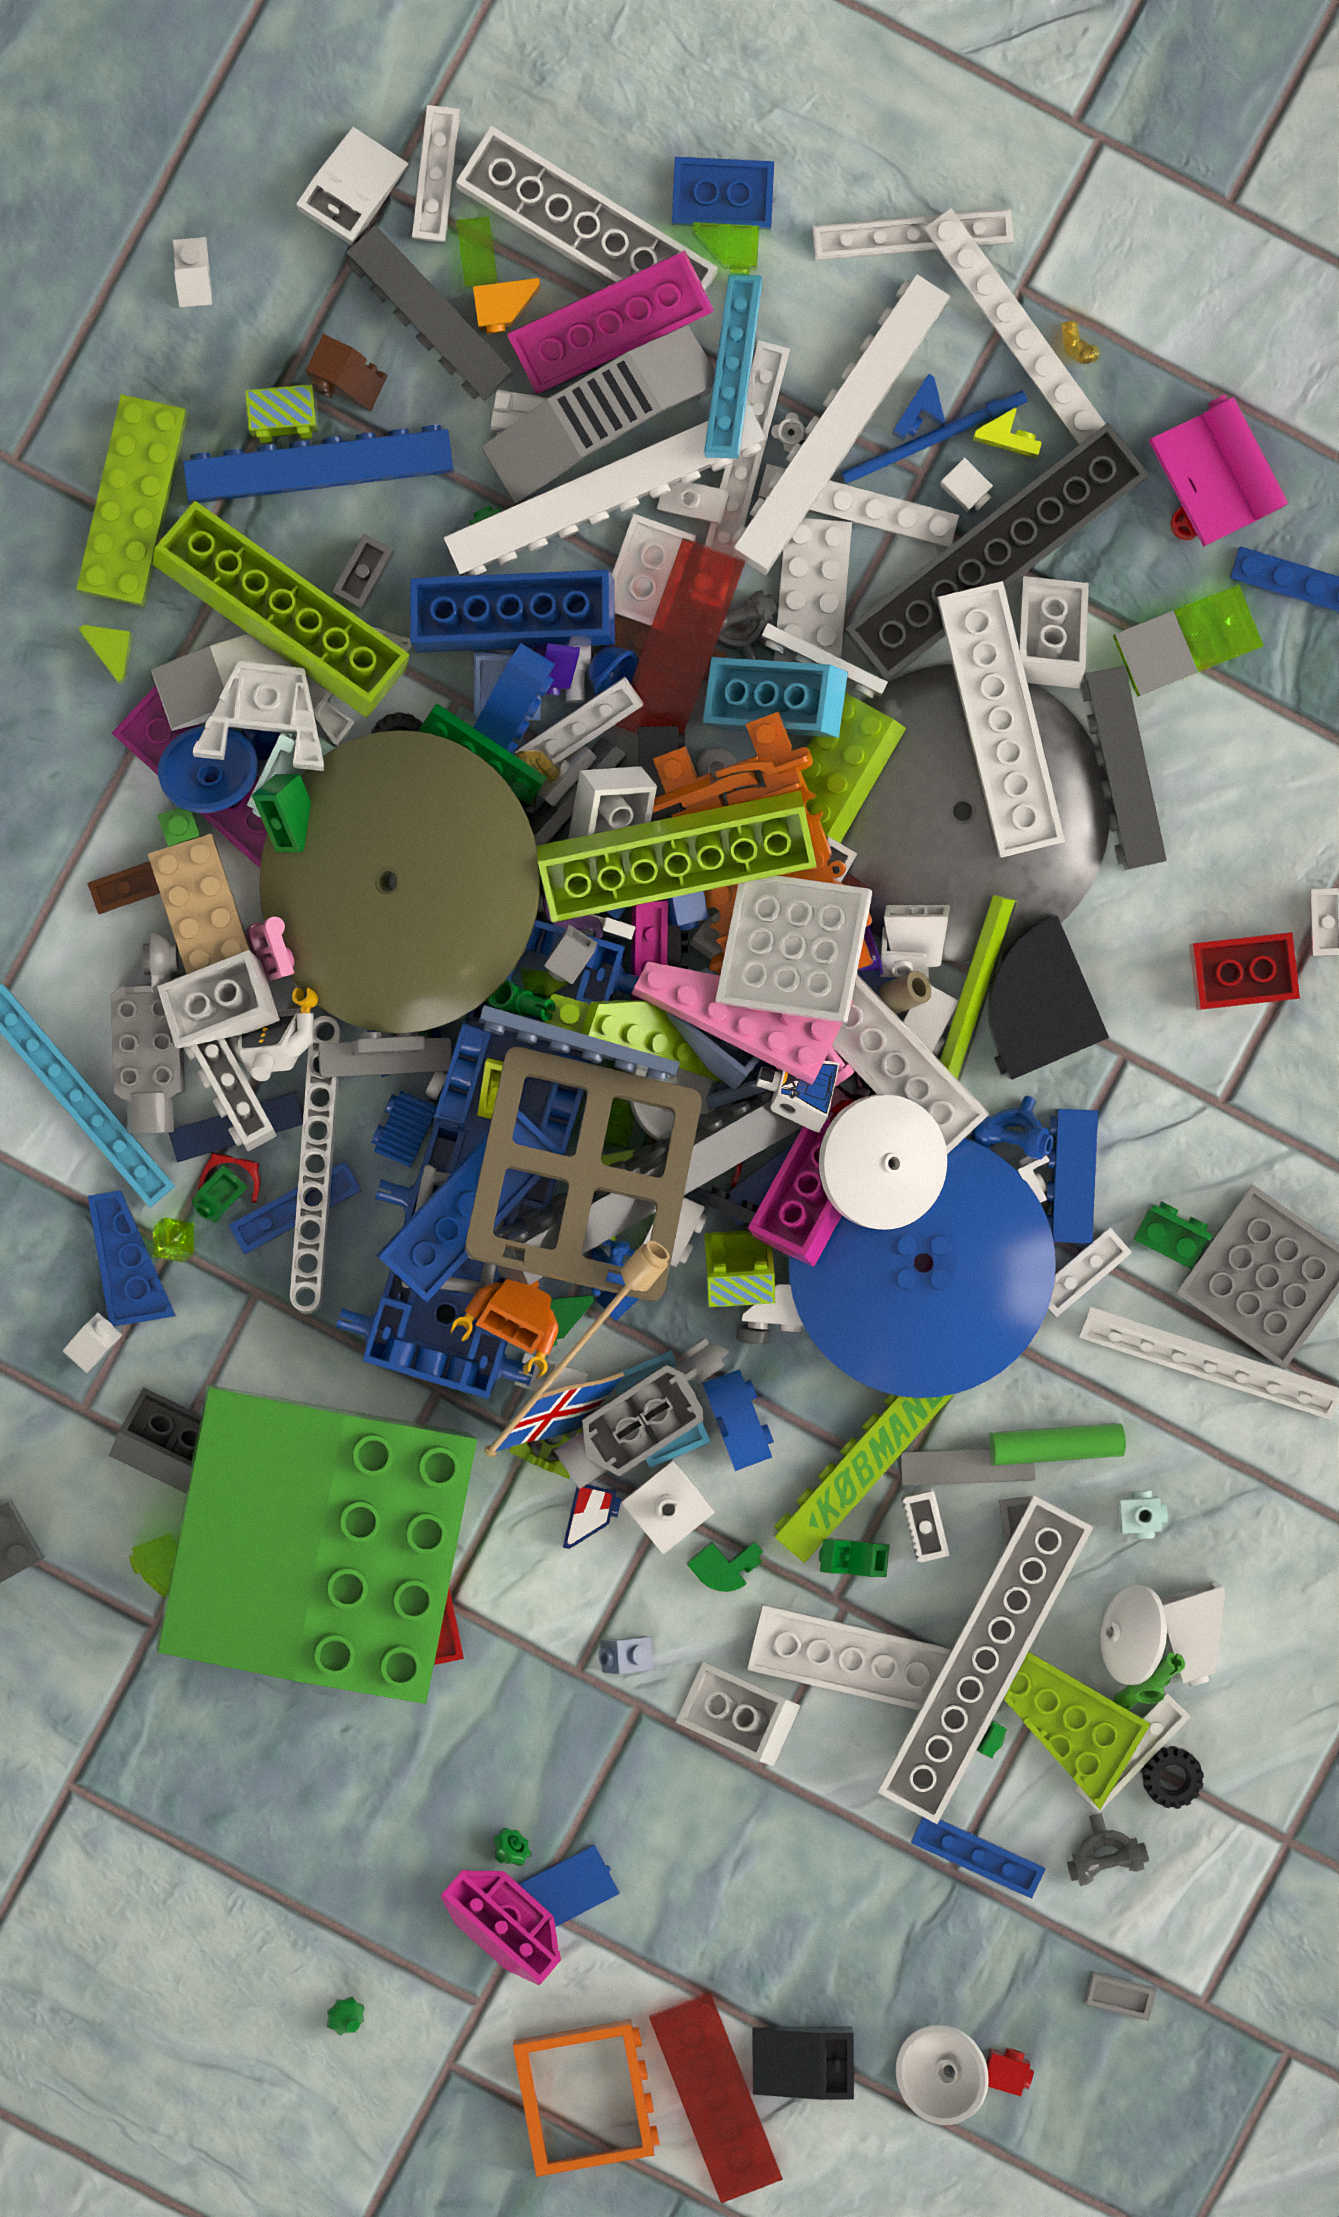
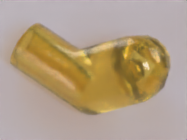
M1078 321L1061 323L1064 350L1067 355L1081 364L1096 362L1100 356L1099 348L1080 339Z
M519 751L515 754L516 757L545 775L548 782L554 781L561 773V770L542 751Z

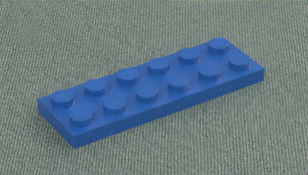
M518 1110L512 1137L514 1143L562 1155L563 1152ZM488 1134L376 1255L424 1302H428L469 1257L465 1251V1242ZM507 1169L505 1171L493 1230L542 1176L514 1169Z

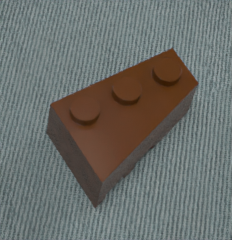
M322 334L306 368L307 375L315 392L330 399L335 394L369 411H372L388 377L386 373L377 370L378 367L372 363H369V366L366 365L367 358L353 347L325 334Z

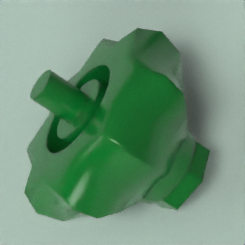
M502 1828L499 1835L495 1836V1859L501 1864L521 1866L524 1864L525 1859L531 1856L528 1840L518 1830Z
M354 1997L344 2000L337 1999L335 2004L327 2010V2027L334 2030L339 2036L345 2033L356 2032L360 2024L364 2022V2005L358 2003Z

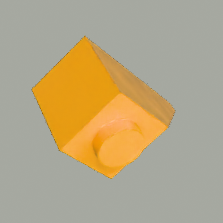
M539 278L474 286L473 291L479 331L486 330V335L505 333V327L513 326L539 292Z

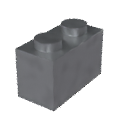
M363 534L332 590L333 596L363 611L394 555L393 549Z

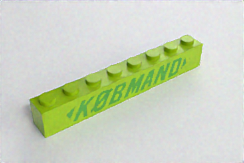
M889 1394L883 1401L888 1406L880 1415L874 1412L861 1427L866 1431L858 1440L853 1437L849 1439L839 1451L844 1456L836 1465L832 1462L827 1464L817 1476L821 1479V1482L814 1490L810 1487L804 1490L795 1501L799 1504V1507L792 1515L785 1512L773 1526L777 1529L774 1537L805 1564L821 1546L823 1539L828 1538L953 1394L933 1398H912Z

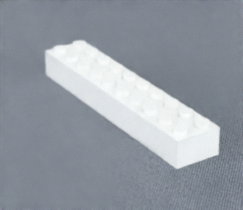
M1033 1494L879 1786V1794L938 1824L1094 1527L1091 1524Z

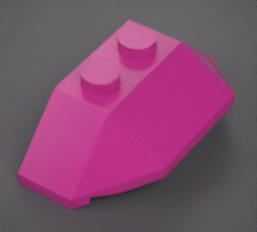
M462 1870L440 1895L454 1923L505 1970L536 1985H541L561 1961L553 1915L506 1872Z

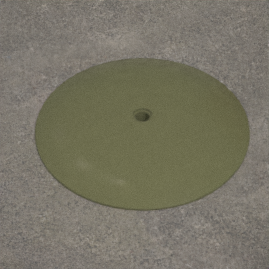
M386 731L358 737L323 755L324 771L307 769L301 775L311 800L304 850L300 853H276L267 833L260 866V899L264 922L271 917H279L283 920L285 929L281 935L285 947L291 950L295 962L293 966L294 974L289 976L303 990L306 996L307 988L315 991L318 996L317 1005L349 1024L368 1030L387 1033L425 1031L455 1021L480 1006L505 982L521 958L533 930L540 896V870L535 838L527 815L507 782L485 760L466 747L443 737L415 731ZM394 873L397 884L392 890L389 886V878Z

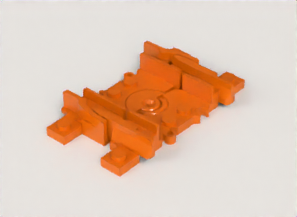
M779 711L746 723L757 755L719 769L715 772L717 778H723L718 781L715 780L712 772L697 777L686 746L653 758L666 794L655 798L652 813L681 803L683 808L686 807V810L671 815L672 817L728 806L722 794L727 791L728 794L725 796L728 804L734 805L801 790L817 867L777 876L844 885L835 878L844 875L846 865L840 860L829 863L832 852L820 822L823 812L820 811L817 814H812L806 809L807 801L815 798L816 794L808 790L801 770L810 767L813 764V758L807 747L791 750L792 745ZM755 770L761 771L766 786L735 789L741 786L761 783ZM834 866H838L840 868L839 873L834 871ZM738 884L704 891L707 909L714 907L720 912L719 921L710 924V927L719 932L720 937L716 941L718 944L720 943L723 952L714 955L709 965L710 971L715 970L720 975ZM870 912L868 913L866 927L872 922ZM863 939L858 969L873 963L865 939Z

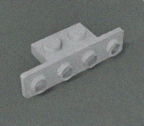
M381 1032L362 1033L361 1039L353 1042L324 1043L318 1046L321 1077L445 1072L449 1070L452 1060L451 1041L449 1038L424 1039V1036H414V1032L394 1033L393 1038H381Z

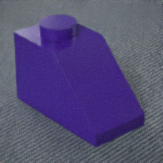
M544 644L535 647L536 653L555 663L549 675L554 681L545 695L560 696L561 690L571 688L580 654V647Z

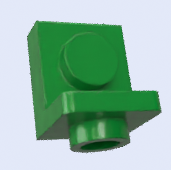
M223 1165L202 1186L191 1202L201 1217L207 1220L210 1219L216 1224L232 1204L246 1191L248 1186Z

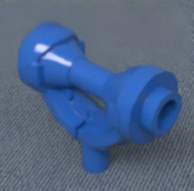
M1024 1096L1019 1109L1009 1108L993 1116H987L972 1131V1138L975 1142L986 1148H991V1146L1002 1142L1019 1145L1025 1154L1032 1159H1043L1045 1155L1051 1152L1053 1146V1137L1049 1135L1048 1128L1043 1127L1032 1112L1036 1100L1031 1096ZM1009 1126H1020L1026 1131L1021 1133L1012 1130H1007L1006 1128Z

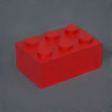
M1293 932L1189 944L1196 1010L1300 999Z

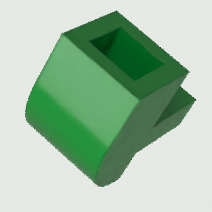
M838 1538L823 1539V1545L819 1551L820 1572L866 1577H887L890 1544Z
M753 1540L728 1561L711 1541L687 1561V1565L707 1587L721 1592L735 1591L747 1584L739 1573L743 1569L749 1573L762 1562L759 1556L763 1553V1549Z

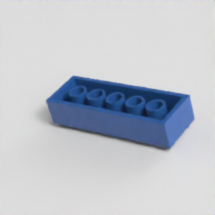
M609 570L410 578V643L417 653L517 649L521 643L528 648H535L544 644L564 646L615 645V580Z

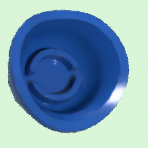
M607 646L601 649L591 660L588 671L589 681L594 687V694L598 695L624 676L633 689H635L640 678L641 666L636 653L632 650L616 646Z

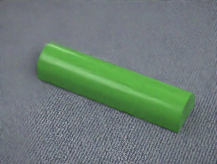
M1121 1423L989 1432L991 1466L1123 1457L1126 1449L1125 1433Z

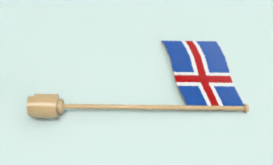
M648 1241L647 1244L640 1245L621 1268L625 1286L493 1444L485 1447L484 1452L488 1457H494L497 1451L509 1447L560 1436L581 1428V1419L595 1411L625 1376L623 1372L601 1380L565 1386L544 1393L630 1289L634 1291H647L668 1266L667 1261L670 1256L661 1244L655 1241Z

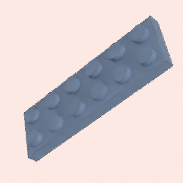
M483 1006L479 1018V1023L485 1024L483 1029L485 1031L498 1035H503L505 1030L517 1033L516 1040L533 1045L537 1043V1040L550 1043L548 1048L550 1050L568 1054L570 1049L582 1052L581 1059L598 1064L602 1062V1059L614 1062L613 1068L633 1073L635 1068L647 1071V1078L663 1082L667 1081V1078L672 1079L676 1076L680 1064L677 1061L488 1006Z

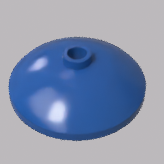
M205 726L196 727L180 734L166 747L159 760L158 779L164 794L173 804L191 812L211 813L236 804L250 791L258 773L257 756L250 741L243 734L232 728H228L224 760L194 757L193 748L196 742L199 741Z

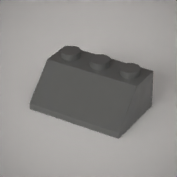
M143 1387L116 1436L109 1456L187 1493L193 1452L202 1415Z

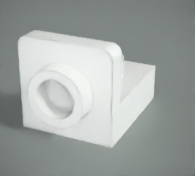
M1027 1155L1018 1160L1020 1166L1014 1169L1029 1184L1041 1203L1047 1200L1044 1194L1047 1191V1186L1039 1173L1034 1174L1033 1169L1049 1162L1047 1155L1041 1160L1032 1159Z

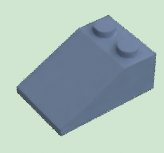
M705 967L702 971L704 973L714 974L707 967ZM669 1012L666 1014L708 1070L734 1091L759 1062L760 1059Z

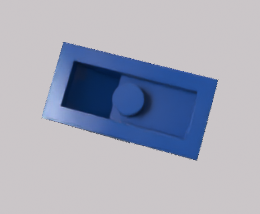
M931 374L927 375L893 430L892 434L904 441L907 434L913 437L923 422V419L918 417L920 413L941 426L945 424L935 378Z

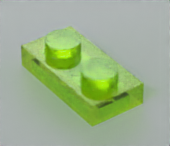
M489 216L456 220L465 288L498 283Z

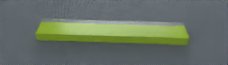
M992 896L940 1058V1062L959 1082L961 1081L1018 904L1017 900L1008 897Z

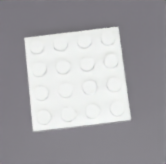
M772 876L739 883L715 1002L729 1006L847 1023L873 891L868 888L784 876Z

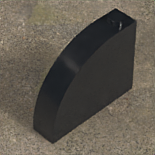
M1055 914L1035 923L1015 939L1002 956L989 991L988 1022L991 1036L998 1052V1056L994 1057V1061L1001 1076L1007 1073L1008 1078L1011 1080L1110 1038L1059 917Z

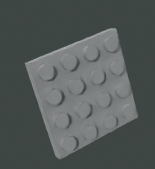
M1251 1184L1175 1293L1285 1370L1339 1294V1245Z

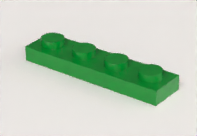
M437 703L418 730L422 733L449 739L480 756L507 782L516 797L530 805L547 779L545 775Z

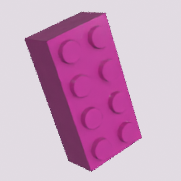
M827 1119L819 1133L804 1126L802 1127L747 1228L758 1241L812 1267L815 1266L842 1216L828 1199L820 1179L819 1153L824 1135L831 1124V1121Z

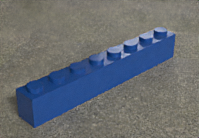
M429 425L421 427L422 432L409 434L408 429H396L388 431L389 436L376 438L375 433H362L355 435L356 440L343 442L342 437H329L322 439L323 444L310 446L309 441H296L289 443L290 448L277 450L276 445H263L256 447L257 452L244 454L243 449H230L223 451L224 456L211 458L210 453L190 455L191 460L183 461L188 502L190 504L194 501L206 503L454 473L449 430H442L441 425Z

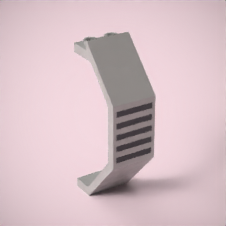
M687 325L628 351L548 398L483 445L482 451L516 506L527 501L530 495L587 455L655 415L697 396L700 400L709 395L713 388L715 369L691 328Z

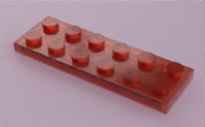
M686 538L682 539L631 682V686L644 704L619 721L616 726L637 734L638 726H678V733L685 732L746 560Z
M708 1992L649 2015L720 2203L722 2204L783 2180L712 1993Z

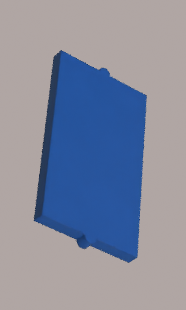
M595 1844L519 1883L526 1892L553 1915L555 1927L620 1894L609 1873L611 1868L609 1865H605Z

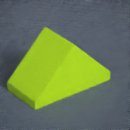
M90 625L79 627V631L119 684L124 683L127 677L133 634L130 631Z

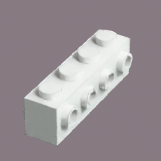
M224 1038L183 1047L190 1060L197 1058L202 1069L196 1072L205 1088L207 1089L212 1086L218 1096L212 1101L221 1118L228 1115L233 1127L229 1128L228 1131L237 1147L244 1144L248 1152L277 1136Z

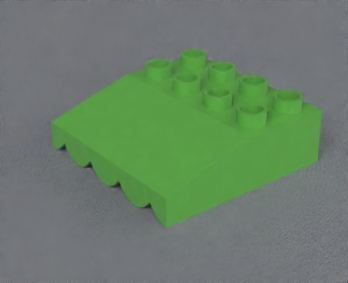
M206 1385L202 1419L195 1442L189 1486L183 1505L177 1548L166 1593L164 1616L156 1645L158 1653L291 1681L426 1704L477 1438L464 1431Z

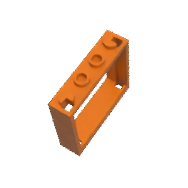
M631 2019L513 2040L515 2061L536 2177L655 2156L654 2146L660 2145L657 2125L650 2126L648 2113L654 2112L651 2092L644 2093L642 2080H648L645 2060L638 2061L636 2048L642 2047L639 2027L633 2028ZM623 2036L642 2145L548 2161L529 2052Z

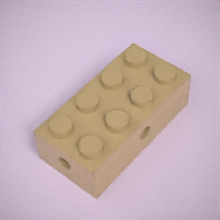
M207 834L148 854L186 974L247 950L252 953L213 834Z

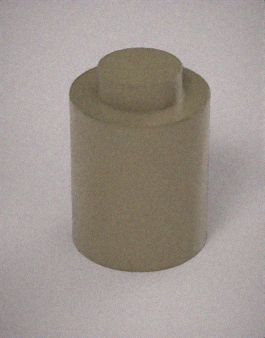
M913 971L884 983L880 988L879 997L895 1014L926 1003L931 997V986L924 974L919 971Z

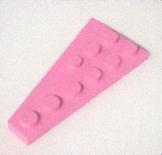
M647 962L631 994L811 1085L813 1084L843 1024L842 1022L718 1003L715 1000L720 980L719 975Z

